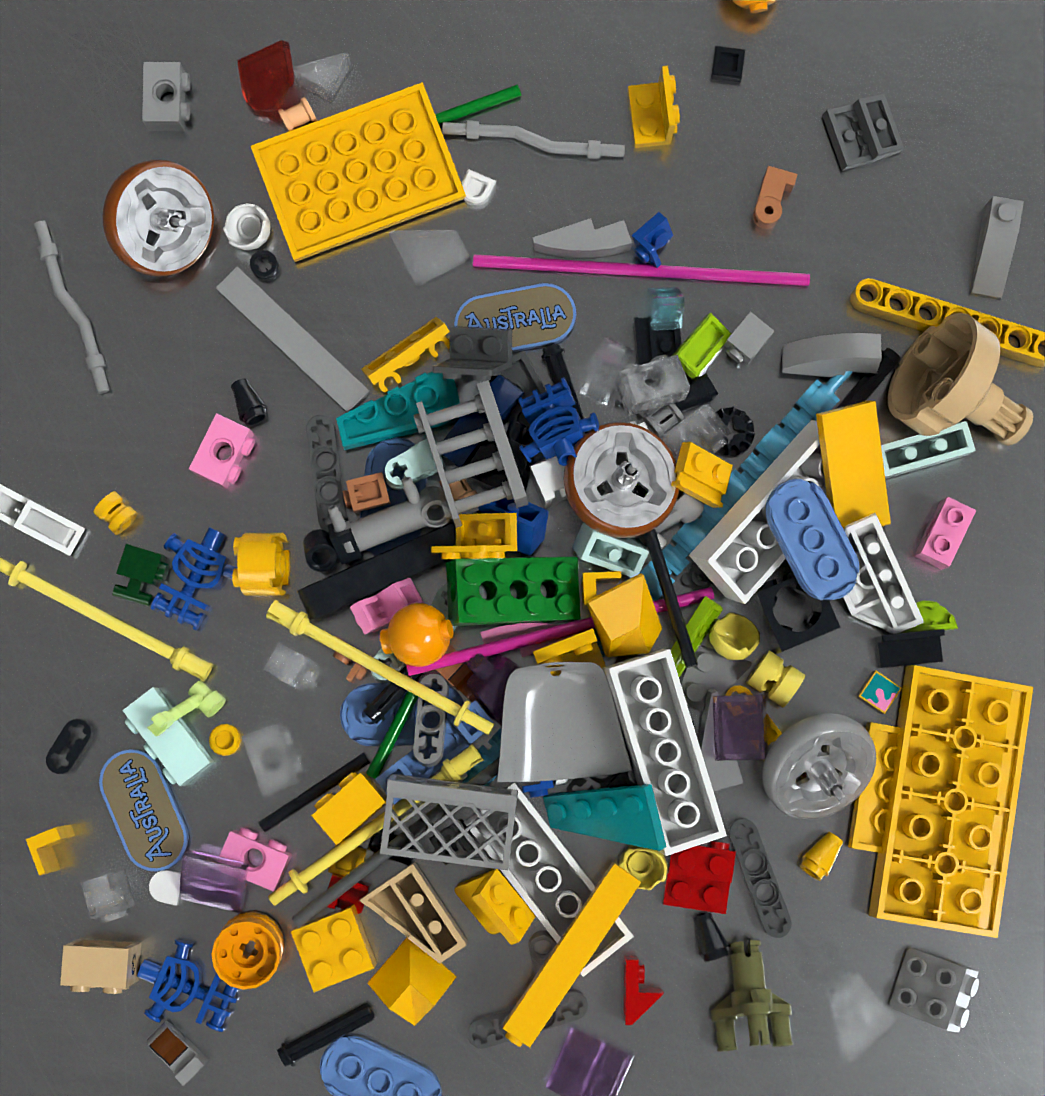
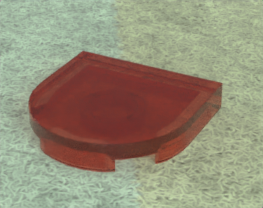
M280 40L237 60L242 93L249 106L264 112H273L280 109L286 102L284 99L289 88L293 87L294 71L289 42Z

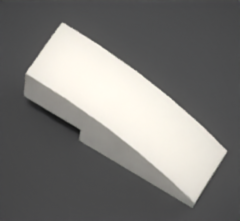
M0 484V520L71 556L85 528Z

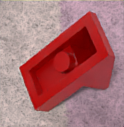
M624 956L625 1025H633L664 994L662 989L639 988V984H644L645 967L644 964H639L637 956Z

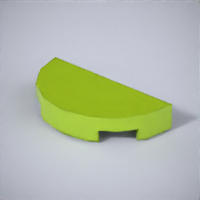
M923 600L917 602L916 605L924 623L898 634L940 629L954 630L958 629L954 616L945 607L937 602Z

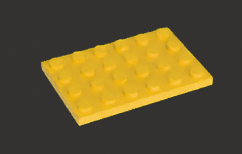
M423 82L251 145L294 262L466 198Z

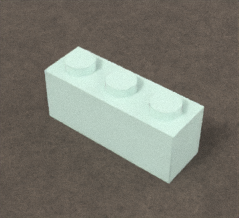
M967 421L957 423L936 435L924 436L919 434L881 445L885 479L961 458L975 452Z
M152 687L122 710L127 716L124 721L135 735L140 733L146 743L143 744V747L154 760L158 757L165 766L162 772L169 782L173 785L177 782L179 786H185L215 762L182 718L173 722L166 731L157 737L147 728L154 723L151 720L154 715L173 708L159 688Z

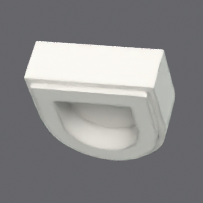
M468 169L462 181L466 198L463 200L472 206L485 204L495 188L496 180Z
M172 870L157 872L149 883L150 894L159 902L175 906L179 905L186 874Z

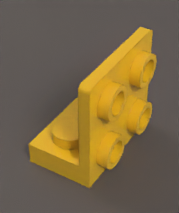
M667 65L661 66L658 83L628 86L627 91L635 148L671 144L673 134L677 133L680 113L679 106L673 105V94H676V81L674 75H669Z
M593 628L533 651L537 664L549 662H592L601 668L606 667ZM550 665L546 667H560L564 665ZM551 671L550 673L553 676H559L561 671Z

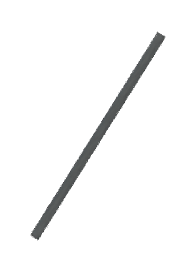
M499 758L466 783L485 785L498 775ZM438 804L427 812L426 816L432 823H435L446 812ZM447 805L450 810L456 807L455 805ZM422 818L408 827L414 837L428 828ZM402 832L392 839L388 846L402 848L410 842V839ZM378 850L295 914L292 920L300 928L393 855L380 854V850Z

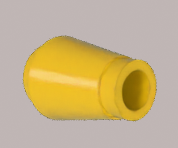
M827 832L801 857L803 860L800 864L801 869L814 879L821 881L823 876L829 875L843 841L835 834Z

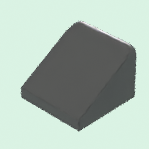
M459 819L464 828H466L467 826L465 825L464 820ZM455 823L440 831L446 841H449L460 832ZM469 830L468 833H469V834L472 836V838L475 840V838L473 837L472 833H471L470 830ZM435 835L429 838L435 850L442 846V843ZM464 835L450 845L455 853L460 856L473 849V846ZM446 849L441 852L449 854V852Z

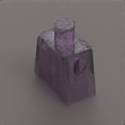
M479 653L474 655L468 662V668L474 674L467 680V686L487 715L502 727L503 703L507 680L515 669L522 667L501 653L491 655L488 658Z

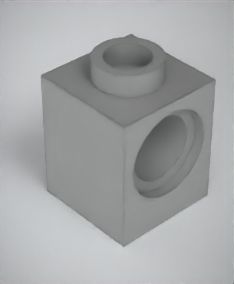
M750 311L724 344V347L728 349L726 353L737 363L743 361L748 365L771 338L774 330Z

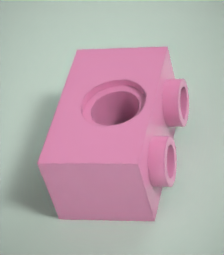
M216 413L189 470L206 480L228 489L229 484H235L241 473L242 468L239 467L243 456H248L254 447L255 439H252L254 433L249 428ZM222 446H231V456L226 460H219L217 457L218 450Z
M950 497L941 500L914 557L940 570L950 567L976 510Z
M240 827L239 831H230L215 867L273 892L278 889L292 857V854L286 851L287 846L272 839L268 843L256 839L258 833L244 827ZM253 848L261 851L263 855V861L260 866H253L248 861V853Z

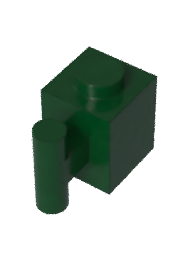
M126 544L116 574L130 578L127 587L116 584L112 596L149 607L153 595L142 592L144 583L158 587L160 581L164 582L169 570V564L166 563L167 557Z

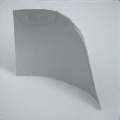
M549 662L517 668L510 674L506 684L503 703L497 782L563 780L632 771L610 685L599 665L592 662ZM550 665H564L560 667H546ZM551 671H561L559 676H553L550 673Z

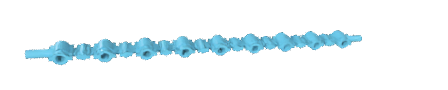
M846 371L845 375L833 376L826 384H822L817 379L795 403L801 409L797 411L793 407L781 420V423L785 425L783 429L776 424L754 448L760 454L756 456L752 452L739 466L743 470L741 474L736 469L731 473L726 495H722L720 501L723 503V507L712 508L705 504L700 519L697 518L695 521L685 523L672 537V540L677 545L673 547L669 543L662 551L669 574L673 572L678 576L690 563L686 557L690 555L711 529L718 524L812 419L817 421L816 414L831 410L840 401L834 392L853 373L852 371ZM651 560L640 573L645 577L652 600L656 601L663 594ZM593 629L602 657H604L605 653L602 651L603 647L596 629ZM501 728L488 741L492 745L489 750L483 745L478 751L484 761L466 772L468 776L461 783L468 782L500 757ZM496 775L494 778H492L489 782H487V783H486L485 785H483V786H489L490 783H491L498 775Z

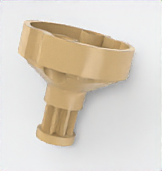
M965 313L947 316L942 324L937 327L930 326L916 339L901 359L898 368H896L888 391V407L891 414L924 436L939 434L940 431L954 426L964 418H967L975 425H983L994 433L995 438L999 442L1010 446L1016 444L1026 435L1033 422V412L1023 404H1016L1004 395L1003 390L992 382L1000 358V343L997 336Z

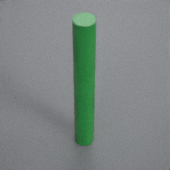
M518 84L442 111L435 114L440 126L443 125V122H451L522 96Z
M407 691L366 772L368 776L374 779L379 776L418 699V696Z

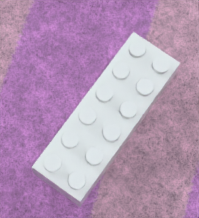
M811 420L690 553L691 559L726 598L746 604L786 559L766 519V503L771 492L783 482L792 479H802L816 484L826 495L817 421Z
M659 649L602 667L613 695L622 735L637 785L652 784L667 846L658 852L668 856L727 836L671 650Z
M514 782L506 788L518 790L509 869L501 871L556 943H558L596 886ZM480 809L482 814L488 811L485 809ZM494 811L486 819L498 832L507 825L509 813ZM474 813L464 823L468 826L479 817ZM482 821L470 830L480 844L493 836ZM506 832L500 835L504 842L506 839ZM495 839L484 849L492 860L503 861L504 849ZM619 916L580 974L583 977L634 937Z

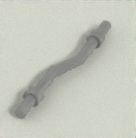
M467 120V123L443 122L442 134L465 135L467 139H479V136L515 138L551 154L587 155L588 159H600V156L624 157L625 145L601 144V141L588 140V143L551 141L518 126L479 124L480 121Z
M38 221L34 223L40 244L37 249L40 259L45 262L53 293L78 324L87 355L85 363L87 370L92 372L97 393L109 392L104 372L106 367L103 355L99 354L90 320L65 290L56 259L59 256L56 244L51 241L46 221Z

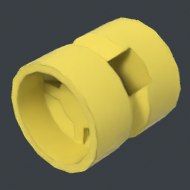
M768 650L755 666L746 683L760 693L767 691L768 698L784 708L797 692L806 675L792 665L785 667L784 660Z

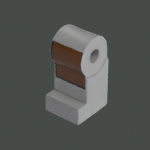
M165 1021L147 1039V1044L151 1050L174 1072L175 1078L182 1086L209 1061L184 1033L182 1034L168 1021Z

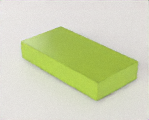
M709 313L671 358L694 379L711 361L732 333L712 313Z

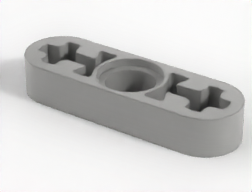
M429 674L421 680L420 683L428 688L432 687L433 682H437L439 688L442 689V691H437V693L446 698L449 697L447 682L441 675ZM418 697L413 753L419 764L425 767H433L443 758L447 712ZM429 712H435L440 716V722L435 728H426L422 723L423 717ZM421 733L432 736V747L434 750H437L436 753L430 755V759H425L424 754L420 752L421 749H426L427 738L426 736L421 737Z

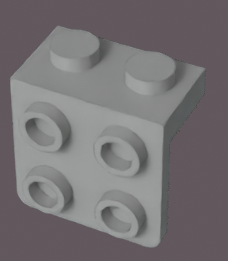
M910 948L906 951L890 1000V1006L896 1011L947 1031L959 1033L960 1028L966 1025L969 1017L967 1006L970 997H973L977 992L979 986L977 975L979 971Z

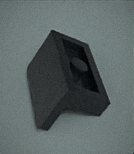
M945 630L875 637L879 668L943 662L940 637L945 636Z

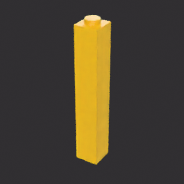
M611 863L503 1023V1029L507 1031L505 1037L518 1047H521L523 1043L529 1048L531 1047L641 884L639 879L616 863Z

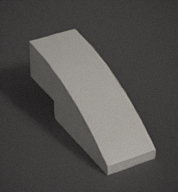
M590 218L532 237V247L535 252L565 258L613 256L630 251L632 245L624 220L594 229Z
M841 333L817 336L784 344L782 347V373L822 377L845 375L846 371L877 374L882 359L881 334Z

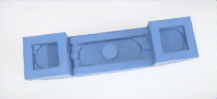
M476 700L473 701L468 710L493 723ZM453 717L446 723L443 758L437 765L433 767L422 766L416 760L412 750L375 780L386 793L387 781L391 774L429 778L443 766L442 762L447 758L451 760L484 733L463 721L458 727L455 726V717ZM432 736L427 738L426 749L420 750L424 754L425 759H430V755L437 752L431 744ZM394 798L393 803L396 804L401 798Z

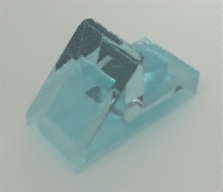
M679 287L648 288L652 330L682 328L684 296Z

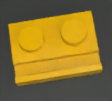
M682 442L674 471L677 473L676 481H672L671 486L678 488L680 491L712 508H722L721 497L726 495L733 465L692 442Z

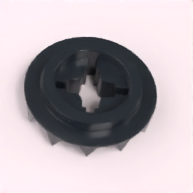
M735 407L720 408L710 416L706 424V440L709 446L720 455H740L753 442L755 436L753 421L745 411ZM732 419L734 429L743 433L735 434L730 444H728L727 433L717 429L727 428Z

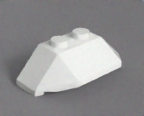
M876 513L846 525L844 531L859 560V573L855 580L856 584L843 597L851 615L871 625L886 629L887 632L892 634H898L924 623Z

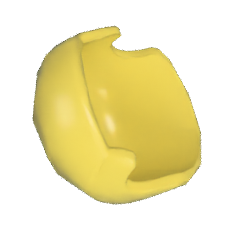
M729 612L721 620L718 619L710 629L709 639L713 648L727 660H743L750 656L759 645L760 632L755 624L745 616Z
M630 845L619 857L618 865L641 881L637 889L652 890L660 882L666 880L667 861L664 855L657 850Z

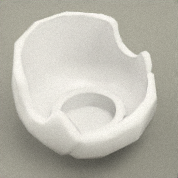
M246 203L235 206L227 215L223 230L230 245L249 251L257 249L267 242L271 226L268 216L261 207Z

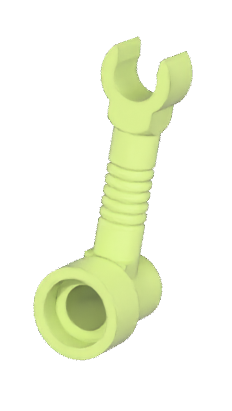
M200 680L189 689L188 694L191 697L168 711L154 715L151 718L154 723L147 728L157 737L166 731L173 722L195 708L210 718L223 707L226 699L216 690L212 691Z

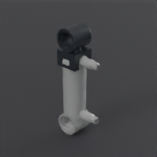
M405 477L402 480V484L408 499L407 501L352 522L349 521L348 517L343 518L336 505H331L328 508L329 517L332 522L328 524L329 532L317 529L309 532L304 538L303 547L307 565L314 571H327L335 565L337 555L343 565L361 558V551L426 526L439 528L446 525L450 519L446 520L441 502L447 500L444 490L437 486H429L418 493L412 479ZM432 505H440L436 509H429V507ZM320 548L326 549L323 552H314L315 550Z

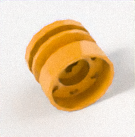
M256 911L243 912L229 919L215 939L211 953L213 967L219 978L229 986L243 990L257 988L268 982L276 972L285 948L282 930L277 922L267 914ZM250 940L255 942V949L251 953L245 950L246 944Z

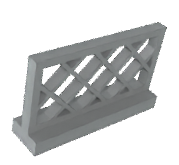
M398 774L390 775L387 781V799L380 854L500 870L509 869L518 790ZM394 798L407 799L414 810L403 819H400L393 810ZM415 800L424 802L419 806ZM429 803H439L446 812L435 823H432L422 811ZM447 805H455L456 807L450 810ZM462 807L472 808L479 817L466 828L454 815ZM479 809H485L488 811L482 814ZM494 811L508 812L507 825L496 832L486 817ZM418 813L428 828L414 837L404 823ZM450 817L460 832L449 841H446L436 827ZM391 818H393L396 822V824L392 827ZM482 821L493 836L481 845H478L468 831ZM398 827L410 839V842L402 848L388 846L390 833ZM430 831L442 843V846L434 852L425 851L418 842ZM504 832H506L505 842L500 837ZM463 835L474 848L466 856L457 855L450 846ZM496 839L504 849L503 861L489 859L482 849ZM414 845L418 850L408 848ZM446 849L449 852V854L441 852ZM478 853L481 856V858H476L473 856Z

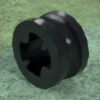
M260 250L255 252L250 259V268L253 274L260 280H270L277 275L279 264L272 252ZM264 258H268L272 267L270 270L265 268L266 272H261L257 263L258 261L263 262Z

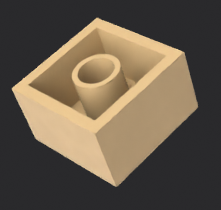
M77 939L63 945L60 985L70 986V991L89 992L90 988L101 987L103 988V993H122V990L129 989V986L139 981L137 974L140 969L141 942Z

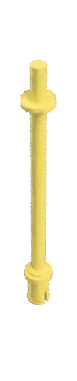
M0 558V572L9 576L8 585L15 587L21 582L169 659L174 670L179 671L181 669L201 679L203 682L208 678L213 664L191 654L189 648L183 646L182 648L175 649L26 571L27 563L24 561H20L15 566Z
M275 600L269 607L266 618L288 628L290 634L294 636L305 634L455 717V726L458 727L463 721L487 735L492 731L494 723L468 710L471 705L470 701L466 700L462 706L311 624L309 618H307L308 614L303 611L298 613L281 604L278 600Z
M470 744L468 748L451 760L448 758L444 760L441 771L430 779L459 782L464 773L484 761L476 747ZM401 799L393 805V810L398 816L412 808L407 799ZM385 811L300 873L295 869L290 870L288 873L291 879L268 895L270 902L276 906L298 889L303 894L309 891L307 886L309 881L383 829Z

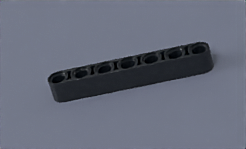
M478 510L471 514H481V512ZM454 521L298 590L297 593L309 619L312 620L448 560L442 559V553H431V546H456V526Z

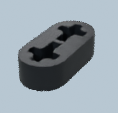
M73 719L64 726L46 756V765L51 772L67 774L77 766L94 737V728L89 721ZM83 725L82 732L86 734L85 738H78L73 745L70 744L75 737L72 728H79ZM69 748L70 751L65 758L69 762L68 765H61L58 768L56 766L58 764V760L55 759L56 754L62 755Z

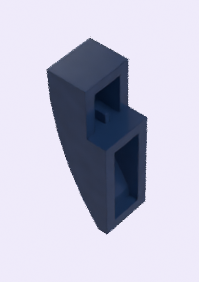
M501 374L490 383L502 422L504 423L518 403V398L522 397L525 392ZM477 411L461 416L444 440L484 428L483 424L489 423L486 413L479 414ZM482 442L443 455L456 466L462 467L470 463Z

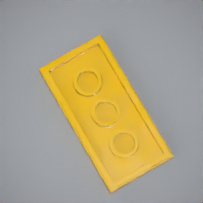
M869 400L817 413L816 419L826 495L843 529L846 525L873 513H876L881 526L891 524L876 401Z

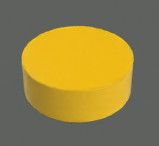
M222 724L215 727L210 733L209 744L211 749L218 755L228 756L239 750L242 744V736L235 726Z

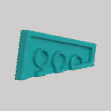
M431 371L427 374L425 372L415 377L414 381L400 388L396 387L388 391L387 395L375 401L370 400L337 417L336 420L344 450L419 432L414 419V415L419 414L416 403L423 402L426 414L460 404L455 380L443 378V373H433ZM460 417L433 425L431 429L456 423Z
M652 784L551 793L543 797L550 828L657 851L667 847Z

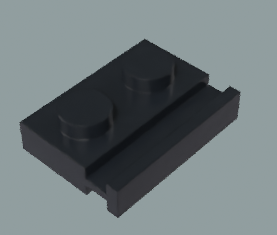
M679 314L648 316L647 318L634 317L639 380L683 377L684 370L671 358L682 345Z

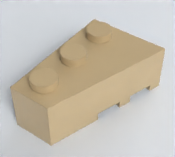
M416 862L359 900L380 915L387 923L403 933L411 942L439 964L467 945L468 941Z

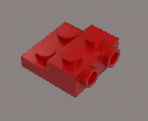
M711 841L710 846L698 845L669 855L662 904L726 914L736 851L729 850V843Z

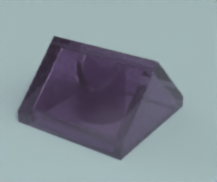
M766 695L713 696L715 761L765 759L768 753Z

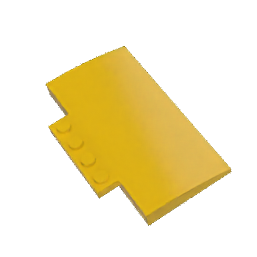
M917 665L906 666L897 727L867 722L866 730L870 734L876 749V766L868 786L855 800L848 842L849 848L878 852L869 916L998 938L1033 694L1032 686Z

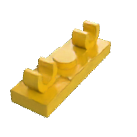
M435 317L364 366L361 370L373 385L377 384L386 393L388 389L384 385V380L387 377H393L398 384L401 382V377L395 371L396 369L403 366L407 367L417 362L420 354L426 348L436 358L439 355L435 351V344L439 341H443L444 345L450 348V340L445 336L450 331L444 322Z

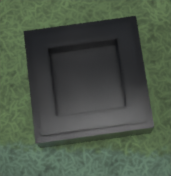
M715 46L711 79L741 82L745 50Z

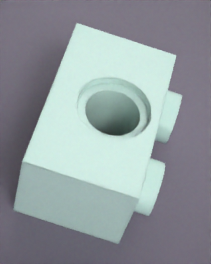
M584 522L572 546L580 559L612 571H621V574L629 577H634L640 573L649 553V550L640 539L635 537L617 538L607 536L591 529Z

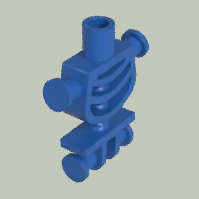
M562 377L561 382L555 385L546 384L547 391L542 394L535 389L532 391L533 395L524 399L522 397L518 398L522 412L530 424L529 433L534 440L524 448L522 445L519 446L529 463L532 461L530 458L541 452L546 460L556 456L559 464L566 466L569 455H572L574 458L577 457L573 446L583 438L585 432L593 429L599 431V422L595 413H590V417L581 420L576 409L571 407L576 403L565 377Z
M209 527L201 544H198L190 539L183 543L177 539L178 535L173 533L164 544V549L168 550L170 548L177 553L172 561V568L177 576L185 582V585H183L182 590L179 592L161 583L159 589L172 594L173 597L169 601L162 597V593L158 592L151 604V609L154 611L159 609L165 612V617L171 618L174 613L179 616L178 623L183 624L186 622L193 626V630L197 631L203 622L205 614L201 612L198 615L192 612L193 605L205 611H208L210 606L192 598L195 589H216L223 582L224 576L232 578L233 570L237 568L236 566L228 565L229 559L217 553L226 535ZM195 549L200 551L199 555L195 552ZM188 552L197 559L194 563L195 565L188 560L186 556ZM181 562L192 570L188 578L181 570ZM208 565L219 567L216 571H205ZM202 576L215 577L210 583H199ZM181 599L186 601L182 609L177 608Z
M176 939L174 942L177 945L175 955L170 954L167 956L162 966L144 959L137 977L154 984L149 998L155 1001L150 1009L144 1011L147 1017L160 1023L162 1020L160 1016L165 1009L171 1012L182 1011L197 998L204 1003L195 1022L202 1024L208 1011L211 1010L214 1011L211 1021L206 1022V1026L219 1032L224 1031L225 1027L222 1025L226 1016L230 1017L232 1013L227 1007L229 1002H237L238 998L235 995L238 988L231 987L226 983L224 990L219 989L221 979L217 973L208 990L201 987L202 967L198 961L187 958L189 949L194 946V943ZM179 964H181V978L177 976ZM190 968L194 972V983L188 981ZM171 988L176 989V992L169 999L164 997ZM182 993L189 995L184 1003H173ZM215 996L223 999L221 1005L213 1002Z

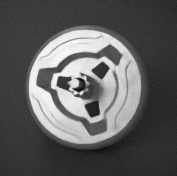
M827 713L805 718L784 731L768 751L762 771L764 789L771 802L789 816L800 819H817L832 815L855 801L868 786L876 766L875 745L868 731L859 722L848 716ZM822 745H827V752H822ZM805 772L807 777L796 782V778Z

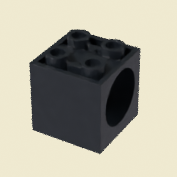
M793 571L783 576L784 582L779 584L776 579L765 582L750 598L755 614L774 654L841 628L830 601L818 600L809 596L799 585ZM792 588L796 592L805 595L810 601L812 612L807 620L809 625L803 631H792L793 628L780 625L776 620L773 608L778 598L776 594L780 589Z

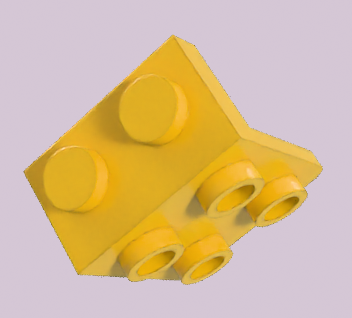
M517 513L459 514L462 526L456 528V546H431V553H442V559L505 558L506 551H517Z
M498 869L461 882L454 889L456 895L485 930L490 934L501 933L510 945L521 941L536 917Z

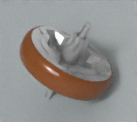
M148 160L131 166L113 182L104 201L102 219L104 233L109 246L118 259L126 266L144 275L169 276L182 272L192 266L203 255L210 242L214 228V211L209 193L201 180L193 172L175 162ZM146 194L154 201V204L151 206L144 205L142 202V197ZM176 210L183 211L184 219H181L182 214L176 212ZM149 230L157 233V237L152 245L146 243Z
M607 423L600 425L599 431L594 429L588 431L573 446L577 457L574 458L572 455L568 457V464L564 468V489L568 502L575 514L591 529L611 537L631 538L652 531L669 516L679 494V489L671 486L672 481H676L677 473L674 471L677 463L668 446L656 434L644 427L631 423ZM617 453H624L626 455V461H623L621 465H616ZM606 482L605 485L602 487L605 490V493L603 496H601L597 490V487L602 483ZM636 484H639L647 491L644 498L632 492Z

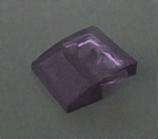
M186 849L181 867L180 899L242 913L247 890L246 878L249 863Z
M571 1027L546 1088L561 1096H617L634 1056L608 1042H602L577 1028Z

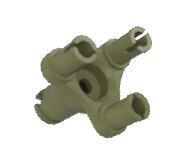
M750 940L747 943L748 957L745 956L743 941L729 944L733 952L730 956L734 992H731L729 996L711 1010V1021L715 1022L717 1052L738 1050L734 1021L737 1020V1017L744 1016L748 1020L750 1046L760 1045L758 1032L760 1033L761 1046L771 1045L767 1018H770L773 1047L793 1045L789 1016H792L791 1004L772 993L771 989H766L763 955L759 950L761 946V941Z

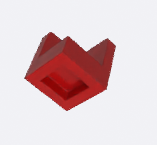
M332 874L328 889L345 876ZM360 880L327 907L335 910L337 907L343 909L354 904L357 913H362L364 904L359 900L368 894L371 883Z

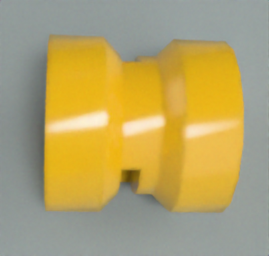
M116 491L104 497L93 511L100 520H105L108 523V528L115 535L127 529L138 515L131 506H126L123 503V498Z

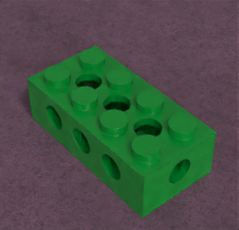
M578 557L454 559L446 563L448 619L451 621L452 626L567 623L581 620ZM541 584L546 588V597L541 594ZM480 585L486 589V599L482 598L479 593ZM510 585L516 588V598L510 593Z

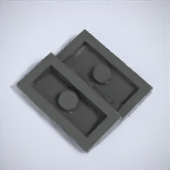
M885 93L860 98L854 104L829 109L822 114L842 171L889 157L904 150Z

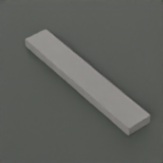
M236 267L216 287L221 295L346 412L355 409L370 394V391L240 268Z

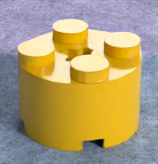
M244 533L242 537H235L233 549L235 556H237V568L233 570L232 581L234 587H240L243 595H285L286 591L282 590V585H288L290 579V551L283 550L282 542H288L284 533Z

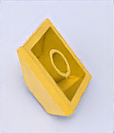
M642 573L586 601L607 657L646 654L650 652L662 630V626Z
M407 937L367 984L388 1009L415 1026L435 1006L457 976L443 963L439 964Z

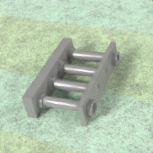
M489 380L477 383L479 394L475 395L473 400L426 414L423 402L416 403L419 414L414 415V419L419 433H426L447 499L441 502L446 520L453 518L456 528L462 526L458 513L507 498V501L514 499L516 508L528 505L525 489ZM477 411L479 414L486 413L489 423L483 424L484 428L444 441L435 442L431 426ZM488 440V442L495 441L498 452L492 453L493 457L445 472L440 458L441 454ZM494 469L505 471L507 481L502 482L503 486L454 501L449 484Z

